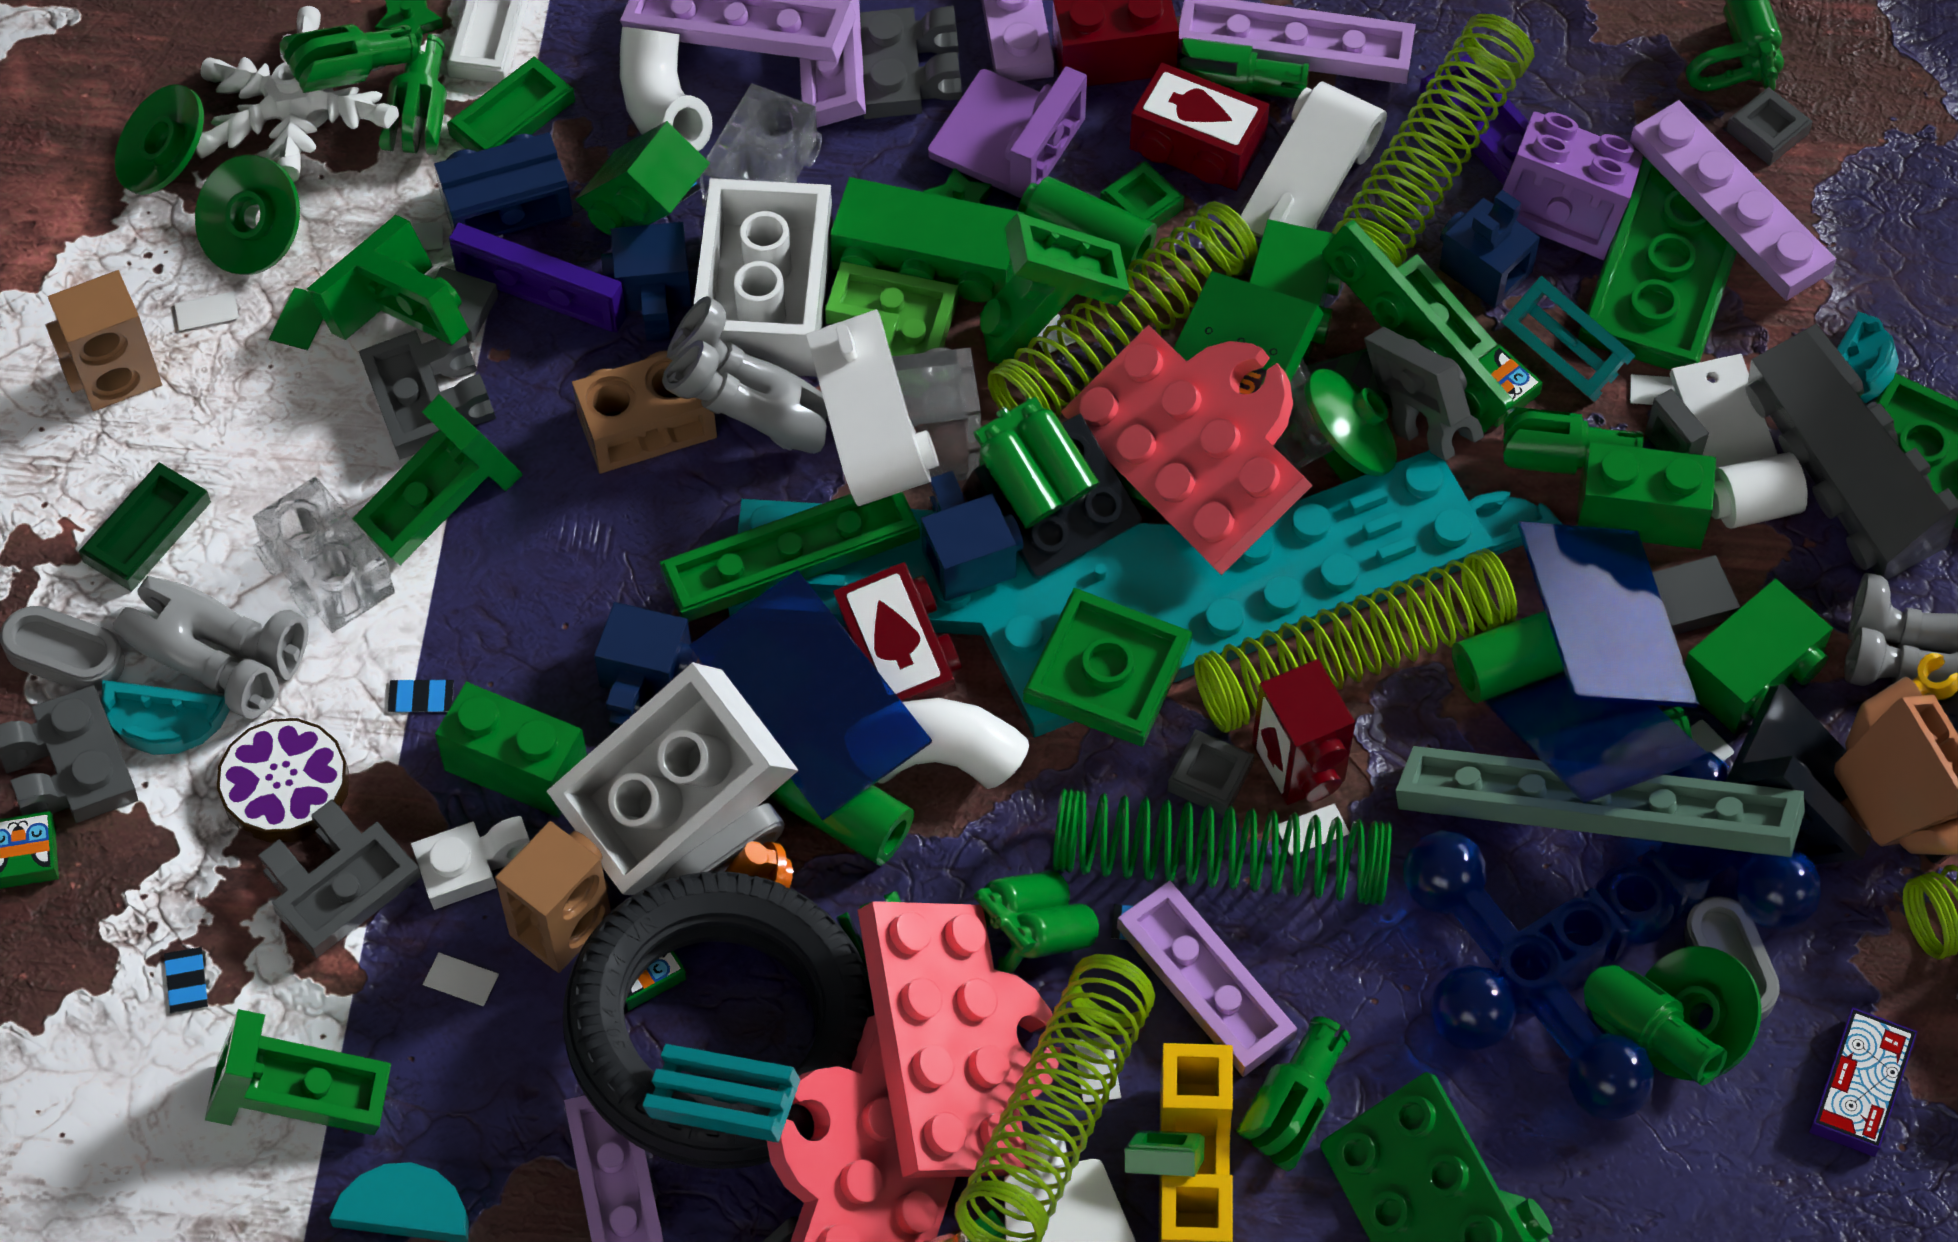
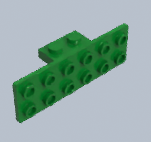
M1428 1072L1421 1074L1323 1139L1320 1144L1327 1161L1371 1242H1550L1547 1237L1553 1233V1230L1544 1211L1531 1198L1526 1199L1523 1196L1499 1190L1438 1078L1434 1074Z

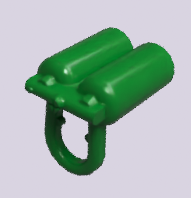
M1725 0L1726 5L1723 8V15L1734 44L1711 49L1693 59L1687 66L1685 73L1690 86L1699 91H1714L1751 79L1762 82L1764 89L1770 87L1774 91L1776 88L1775 81L1783 69L1784 58L1780 50L1783 39L1770 1ZM1739 57L1742 68L1733 71L1727 70L1725 73L1717 76L1702 77L1699 75L1707 66L1724 60Z
M1035 396L1032 398L1028 397L1024 403L1010 411L1007 407L1000 409L996 412L998 418L973 432L974 437L981 446L979 465L984 464L1026 529L1045 520L1061 507L1068 506L1079 500L1100 483L1052 410L1044 409Z
M1043 871L995 879L974 894V898L984 910L987 928L990 924L991 926L993 925V928H1001L1009 937L1012 945L1007 955L998 959L1000 964L997 968L998 971L1013 974L1024 957L1033 959L1086 949L1093 945L1098 937L1099 923L1094 911L1085 904L1076 903L1068 905L1070 900L1069 886L1064 877L1058 872Z

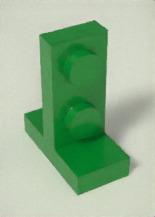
M1017 213L1004 228L1014 276L993 299L986 303L983 311L979 314L980 328L984 335L988 361L999 364L1003 360L1014 359L1016 351L1020 348H1027L1031 339L1039 335L1075 294L1117 306L1130 292L1120 244Z
M394 215L307 288L330 332L343 340H347L380 311L450 345L455 344L470 331L458 309L462 305L460 296L445 279L441 277L433 279L425 275L433 265L410 221Z
M440 394L422 411L439 430L352 518L400 566L488 476L502 489L507 491L523 475L508 458Z
M241 1009L237 1010L217 1059L205 1121L232 1126L239 1108H245L375 1136L380 1127L391 1063L262 1036L265 1014Z

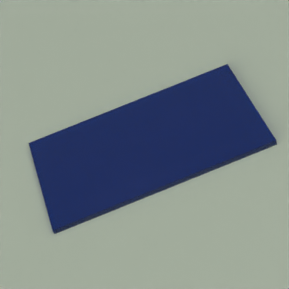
M1519 521L1517 525L1573 699L1696 708L1698 701L1638 531Z
M798 570L689 645L703 665L723 670L799 771L790 779L822 821L932 743V739Z
M1600 654L1596 655L1593 661L1483 701L1583 803L1708 759V753Z

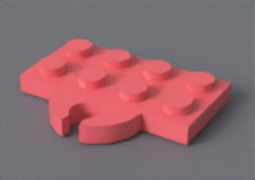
M1148 325L1061 413L1068 420L1081 413L1108 461L1222 575L1313 486L1274 447L1288 426L1293 407L1291 384L1285 371L1276 363L1267 369L1264 383L1257 391L1251 394H1240L1239 387L1244 376L1251 371L1263 368L1270 359L1261 347L1252 343L1228 341L1206 347L1186 361Z
M873 901L857 911L902 1178L970 1177L975 1172L977 1161L983 1156L985 1145L991 1140L993 1129L999 1124L1001 1113L1007 1108L1009 1097L1015 1092L1016 1083L1023 1076L1024 1067L1031 1059V1053L1027 1052L1018 1040L1017 1025H1020L1030 1033L1040 1031L1046 1028L1047 1021L1053 1016L1052 1011L1037 990L1020 977L994 970L985 915L981 905ZM1054 1046L1056 1051L1061 1053V1048ZM1048 1047L1043 1050L1044 1054L1052 1053ZM1056 1058L1046 1059L1051 1069L1058 1068L1059 1062ZM1041 1062L1036 1064V1069H1045ZM1049 1074L1038 1075L1043 1084H1051L1053 1082V1078ZM1033 1077L1028 1080L1029 1085L1037 1084ZM1041 1089L1031 1090L1034 1097L1043 1092ZM1026 1093L1021 1094V1100H1030ZM1018 1108L1013 1110L1014 1116H1021ZM1016 1121L1018 1128L1021 1132H1024L1022 1121ZM1010 1124L1005 1126L1006 1132H1015ZM1008 1137L1009 1142L1014 1148L1027 1151L1026 1143L1020 1137ZM1002 1140L997 1142L998 1148H1008ZM1012 1153L1000 1154L1006 1164L1026 1170L1029 1169V1166L1021 1162ZM995 1156L989 1158L990 1164H1000ZM1004 1169L992 1170L995 1176L1010 1175ZM987 1172L981 1174V1176H989Z
M873 1015L867 1018L851 1070L838 1066L813 1070L799 1076L801 1080L792 1105L804 1106L811 1113L814 1121V1132L811 1139L807 1140L800 1135L794 1122L787 1119L779 1143L767 1141L770 1162L783 1186L804 1203L791 1242L936 1241L956 1177L902 1178L876 1018Z

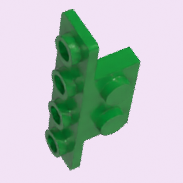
M1350 220L1343 225L1322 251L1323 258L1332 267L1335 275L1345 282L1372 312L1373 317L1382 327L1384 326L1407 339H1413L1421 346L1445 358H1451L1459 365L1467 381V388L1464 390L1470 414L1478 419L1482 426L1483 434H1485L1514 405L1512 397L1479 361V359L1494 349L1497 343L1418 254L1396 268L1356 221Z

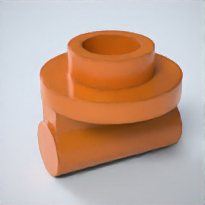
M751 841L747 843L724 871L769 879L784 885L786 888H790L793 877L792 863L787 859L784 847L774 842L761 844Z

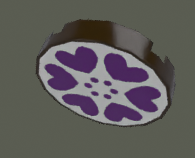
M299 718L271 719L248 728L229 744L218 765L217 791L229 820L238 828L240 826L243 830L251 832L254 838L269 843L276 842L279 839L282 842H295L315 834V830L319 827L312 820L311 814L331 799L338 806L340 804L342 808L348 796L349 769L338 741L320 725Z

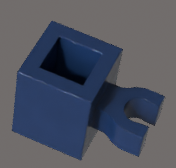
M1501 190L1495 196L1494 204L1483 197L1466 214L1462 211L1456 213L1445 225L1440 236L1443 247L1439 269L1493 308H1496L1533 272L1540 240L1538 235L1516 221L1520 213L1521 202L1504 190Z
M683 222L611 228L613 253L601 254L603 275L622 282L626 312L642 311L646 341L671 339L668 308L692 306Z
M953 470L931 477L929 486L934 496L929 498L934 514L921 518L922 551L944 600L948 601L1015 578L1016 551L1023 549V540L1014 516L1011 513L1002 515L993 493L965 503Z
M618 602L613 603L594 655L599 685L602 688L610 689L606 701L607 710L613 711L609 719L610 727L619 728L643 706L644 698H653L692 662L697 663L698 646L691 645L688 619Z

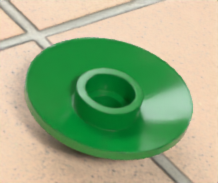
M179 84L162 87L149 95L132 113L120 135L115 153L116 176L124 188L139 195L157 192L171 183L186 167L197 148L204 123L203 105L199 96L194 91Z
M240 155L220 164L204 182L195 209L196 234L204 253L219 268L239 275L258 274L276 265L290 249L297 234L300 220L299 197L291 177L279 164L258 155ZM260 210V219L256 225V215Z
M1318 369L1313 372L1305 382V398L1317 427L1329 444L1349 464L1365 474L1380 477L1389 473L1396 465L1397 451L1390 428L1386 422L1389 416L1388 409L1381 397L1369 388L1362 390L1355 383L1335 371Z
M1690 946L1667 954L1649 969L1644 977L1682 1003L1684 1022L1727 1051L1724 1067L1716 1077L1727 1073L1738 1065L1754 1044L1761 1022L1760 994L1755 980L1747 968L1735 957L1719 949L1707 946ZM1712 1007V1021L1707 1028L1701 1029L1699 1026V1015L1705 1008ZM1661 1055L1646 1058L1655 1068L1666 1075L1684 1081H1695L1689 1074Z

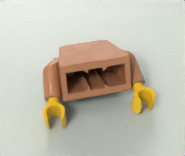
M1930 653L1921 659L1917 668L1918 676L1911 680L1908 677H1903L1860 705L1845 742L1846 753L1834 766V774L1848 796L1840 804L1848 809L1851 817L1866 832L1869 831L1873 840L1878 845L1901 844L1911 854H1958V733L1938 700L1952 697L1958 691V673L1950 675L1943 682L1935 683L1927 679L1931 672L1938 670L1945 664L1944 656L1938 653Z

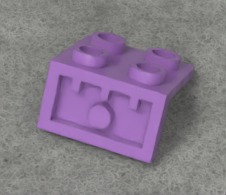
M1065 66L1053 86L1046 84L1039 92L987 69L980 70L929 145L928 157L952 169L956 168L963 174L984 183H990L993 187L1022 198L1031 183L1034 182L1039 185L1050 174L1084 122L1086 115L1087 75Z
M1533 112L1502 190L1521 202L1520 213L1516 221L1533 233L1604 260L1631 198L1643 154L1634 150L1630 142L1619 136L1611 134L1598 136L1580 129L1574 120L1565 115L1553 112L1544 115L1539 112Z

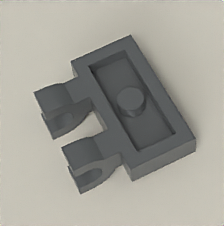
M954 6L932 9L923 16L922 20L915 21L914 7L860 12L866 105L864 119L923 114V99L960 100L962 98ZM933 52L939 54L929 59L925 66L919 67V53Z
M1384 326L1364 338L1378 389L1388 394L1393 406L1391 420L1396 435L1407 441L1417 437L1419 434L1415 421L1418 413L1422 412L1427 418L1429 425L1427 441L1430 453L1444 461L1455 455L1452 437L1457 430L1461 436L1474 443L1484 437L1482 426L1478 419L1473 417L1469 411L1464 390L1467 388L1465 375L1454 360L1448 357L1445 358L1421 346L1417 341L1407 339Z
M417 330L359 351L399 460L416 454L439 430L422 413L438 394L447 400L472 425L496 419L480 373L468 377L454 387L441 392L434 376L438 374L447 377H460L478 371L465 335L453 345L437 338L422 344Z
M94 685L32 706L36 723L29 724L24 721H10L0 724V758L6 774L20 770L30 765L33 761L50 756L56 771V775L51 777L44 773H32L10 780L22 816L48 811L53 815L56 812L70 808L75 822L78 823L139 801L135 786Z
M333 799L311 814V817L319 827L315 830L316 836L334 855L311 873H308L280 839L258 855L259 860L266 867L263 870L264 876L282 893L281 896L272 902L275 913L316 959L421 878L417 864L378 822L361 833Z

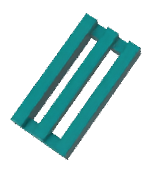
M1543 276L1538 278L1501 321L1594 402L1601 396L1602 392L1600 390L1607 382L1612 383L1619 375L1617 373L1619 368L1624 363L1628 365L1635 357L1627 347ZM1544 295L1613 352L1605 362L1537 305ZM1528 313L1596 371L1589 380L1521 323Z
M665 1044L661 1054L665 1062L662 1069L656 1068L652 1078L655 1086L654 1093H647L642 1105L650 1118L779 1143L801 1080L794 1067ZM681 1071L690 1072V1073H696V1074H701V1075H706V1076H712V1077H717V1078H722V1079H728V1080H733V1081H739V1082H744V1083H749V1084H755V1085H760V1086H766V1087L776 1088V1089H778V1090L775 1091V1090L764 1089V1088H759V1087H754V1086H748V1085H743V1084H737V1083H732V1082H727V1081H721V1080H716V1079H711V1078H705V1077H700V1076H694V1075H689V1074L681 1073ZM674 1091L711 1097L716 1101L731 1104L743 1103L770 1108L771 1110L768 1116L674 1099L672 1095Z

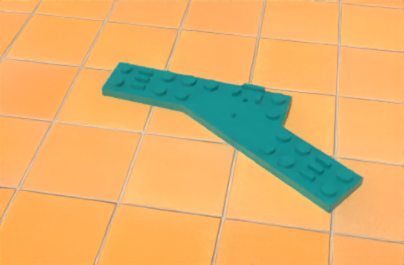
M1430 450L1397 462L1395 467L1384 476L1375 477L1366 474L1297 501L1222 575L1172 525L1139 523L1136 527L1039 579L1032 577L1018 551H1016L1015 578L945 601L922 551L921 518L934 514L933 510L911 509L920 527V539L729 607L730 620L846 627L833 591L905 562L912 579L924 575L938 610L927 615L934 632L983 636L1017 706L1035 738L1075 722L1023 702V690L1073 588L1192 631V643L1173 682L1175 683L1195 675L1194 662L1198 655L1213 650L1221 656L1224 646L1229 643L1240 649L1243 639L1248 636L1259 642L1261 633L1264 630L1268 629L1278 634L1281 624L1285 622L1296 627L1299 618L1304 615L1315 620L1320 609L1324 608L1334 613L1336 604L1341 601L1352 606L1355 596L1362 594L1371 599L1372 593L1376 588L1380 587L1389 591L1392 583L1397 580L1408 585L1409 579L1413 574L1417 573L1426 577L1429 569L1434 566L1445 570L1448 561L1454 559L1463 563L1467 554L1483 548L1493 552L1495 545L1447 463L1443 459L1431 454ZM742 499L737 534L812 508L821 503ZM1455 565L1450 567L1449 574L1462 569ZM1436 572L1432 574L1431 582L1443 576ZM1419 579L1415 580L1412 584V589L1425 583ZM1399 586L1395 588L1394 596L1404 593L1406 590ZM1382 593L1378 594L1375 603L1388 598ZM1362 600L1357 604V611L1370 605ZM1343 607L1339 610L1338 618L1351 612ZM1326 614L1322 615L1320 625L1333 620ZM1306 621L1302 623L1301 633L1314 627ZM1287 628L1283 631V640L1295 634ZM1266 636L1264 639V647L1277 643L1271 636ZM1248 643L1245 647V655L1258 649L1252 643ZM1233 650L1227 652V662L1239 658Z

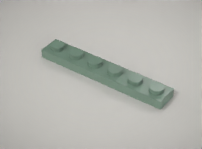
M1413 746L1396 788L1398 809L1785 857L1792 856L1805 812L1804 791L1418 746Z

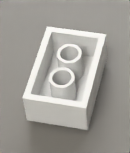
M710 178L694 304L706 296L721 303L726 312V322L720 336L724 344L730 342L742 349L744 353L769 361L796 376L817 377L806 333L823 327L831 253L830 233L833 227L831 185Z
M692 662L549 788L547 793L575 831L585 835L600 850L603 856L601 860L602 867L620 892L624 895H635L649 886L664 881L666 873L678 860L726 826L756 808L799 770L723 670Z

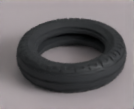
M700 872L682 875L649 886L625 900L600 922L582 946L569 975L563 1004V1035L568 1059L579 1086L598 1114L620 1135L641 1149L671 1162L705 1169H737L770 1162L766 1140L649 1117L642 1105L646 1094L654 1093L655 1086L652 1078L655 1072L639 1056L628 1035L624 1018V1006L630 990L640 975L656 960L673 950L695 943L713 941L737 943L757 949L771 956L786 967L801 984L814 1014L815 1040L805 1059L795 1069L798 1076L813 1070L838 1066L851 1070L867 1018L875 1015L868 972L856 947L839 924L826 911L799 892L786 888L784 885L758 876L752 877L742 873ZM771 1087L768 1088V1089H770V1090H775V1091L778 1090V1089H776V1088H771ZM674 1091L672 1095L674 1099L768 1116L771 1110L770 1108L743 1103L731 1104L716 1101L711 1097ZM793 1104L787 1119L794 1122L800 1135L810 1140L814 1132L812 1115L804 1106Z

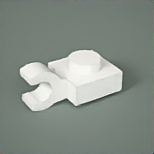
M517 816L497 823L482 837H479L473 821L413 842L411 845L430 902L435 910L497 888L491 871L505 867L530 840L522 817Z

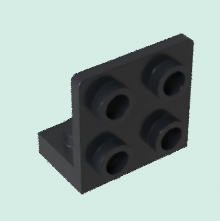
M1081 413L1061 424L1100 483L1079 500L1068 506L1061 507L1045 520L1026 529L984 464L972 471L961 489L968 502L993 493L1002 515L1011 513L1014 516L1023 540V549L1019 550L1018 553L1035 579L1051 573L1136 527L1141 522L1140 513Z
M1784 684L1770 686L1725 782L1804 791L1805 812L1792 856L1801 866L1861 860L1864 858L1872 838L1851 817L1848 809L1840 804L1845 791L1834 774L1835 763L1846 753V749Z

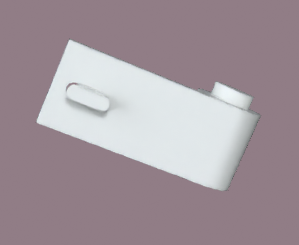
M1323 81L1318 83L1313 90L1306 87L1294 105L1291 116L1292 120H1294L1293 125L1241 214V218L1247 223L1253 235L1262 239L1268 219L1316 229L1353 163L1363 164L1375 149L1387 119V112Z
M876 309L806 333L842 469L857 506L931 482L929 469L939 466L936 451L928 431L916 433L908 416L878 310Z
M1742 354L1672 368L1669 374L1676 394L1709 432L1703 455L1716 457L1712 517L1714 519L1721 518L1726 527L1733 529L1803 513L1806 510L1808 498L1803 469L1794 454L1790 452L1777 454L1765 418H1762L1756 412L1747 396L1745 386L1748 385L1749 373ZM1707 377H1712L1715 383L1708 381Z

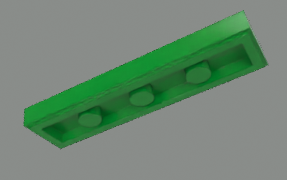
M903 492L861 506H857L852 494H848L660 561L659 563L661 574L680 617L686 618L688 622L918 540L920 539V527Z

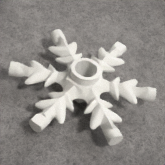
M304 6L299 9L296 21L297 33L318 30L321 19L318 9L312 6ZM292 34L283 35L282 39H283L285 36H289V35H292ZM282 55L280 57L284 63L280 64L272 75H270L269 66L266 63L257 71L253 62L246 57L240 59L238 67H233L221 60L209 57L201 65V76L207 81L221 82L216 89L217 93L232 94L240 92L239 98L241 99L264 94V99L259 104L238 105L239 112L214 117L211 124L215 128L202 132L195 151L202 159L212 154L219 146L228 142L229 148L235 149L252 129L259 135L267 120L277 118L282 122L273 128L269 134V137L275 139V141L269 146L265 157L274 159L280 156L277 164L295 182L300 176L301 151L312 153L316 150L315 143L307 134L317 132V127L321 126L328 118L331 123H334L338 116L341 115L346 125L354 130L358 127L360 119L369 120L379 127L389 129L399 117L397 107L385 103L375 104L380 101L383 96L382 93L377 91L358 93V87H348L337 91L330 88L303 93L299 82L293 76L289 65ZM383 66V67H378V68H376V69H372L371 71H376V70H379V69H383L384 66Z

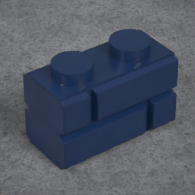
M550 132L536 136L518 134L509 138L503 145L478 152L470 149L459 150L451 154L445 161L434 163L439 192L452 232L459 222L489 234L500 236L573 215L567 179L560 159H558Z

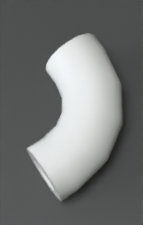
M622 27L620 82L627 112L639 132L643 135L668 121L697 151L703 149L709 141L712 132V116L708 106L701 99L685 95L681 89L677 73L680 34Z
M943 698L895 703L861 720L850 728L845 735L847 750L856 766L865 776L874 782L882 784L891 780L901 771L916 764L937 762L960 768L987 789L995 788L1016 772L1025 759L1029 748L1028 739L1016 728L983 708Z

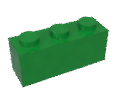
M849 177L830 233L832 269L838 270L842 261L958 285V295L967 300L986 302L993 299L1014 276L1004 228L1017 213L1024 214V212Z

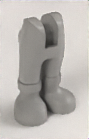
M709 296L698 300L681 321L668 347L667 357L672 362L663 374L662 383L664 387L683 399L696 398L702 400L701 404L704 408L715 414L722 413L769 436L776 445L783 449H794L811 454L820 452L825 444L827 428L825 419L828 416L822 392L802 378L769 361L748 355L730 342L724 344L720 339L726 322V312L723 306Z
M1865 573L1858 587L1848 629V640L1852 641L1845 658V681L1854 685L1866 686L1882 678H1892L1893 684L1903 677L1913 680L1918 676L1917 668L1919 662L1925 655L1930 653L1943 655L1945 664L1938 670L1931 672L1927 679L1935 683L1943 682L1950 675L1958 673V614L1922 613V610L1908 607L1902 612L1891 604L1888 581L1881 575ZM1886 643H1895V647L1889 646Z
M151 576L146 577L137 589L141 600L148 607L160 614L158 618L155 619L137 609L125 607L113 622V629L136 650L167 667L203 683L208 689L224 693L225 704L233 713L248 719L259 717L270 709L277 700L279 684L276 676L285 680H290L293 677L305 652L309 632L307 619L292 610L277 612L262 628L261 623L245 616H240L218 600L195 588ZM204 638L229 649L232 653L245 660L237 663L235 657L219 650L216 651L196 639Z

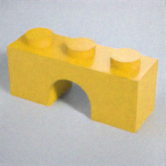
M1163 1043L1160 1073V1131L1201 1133V1136H1205L1204 1161L1195 1177L1159 1175V1242H1233V1175H1230V1130L1233 1111V1045Z

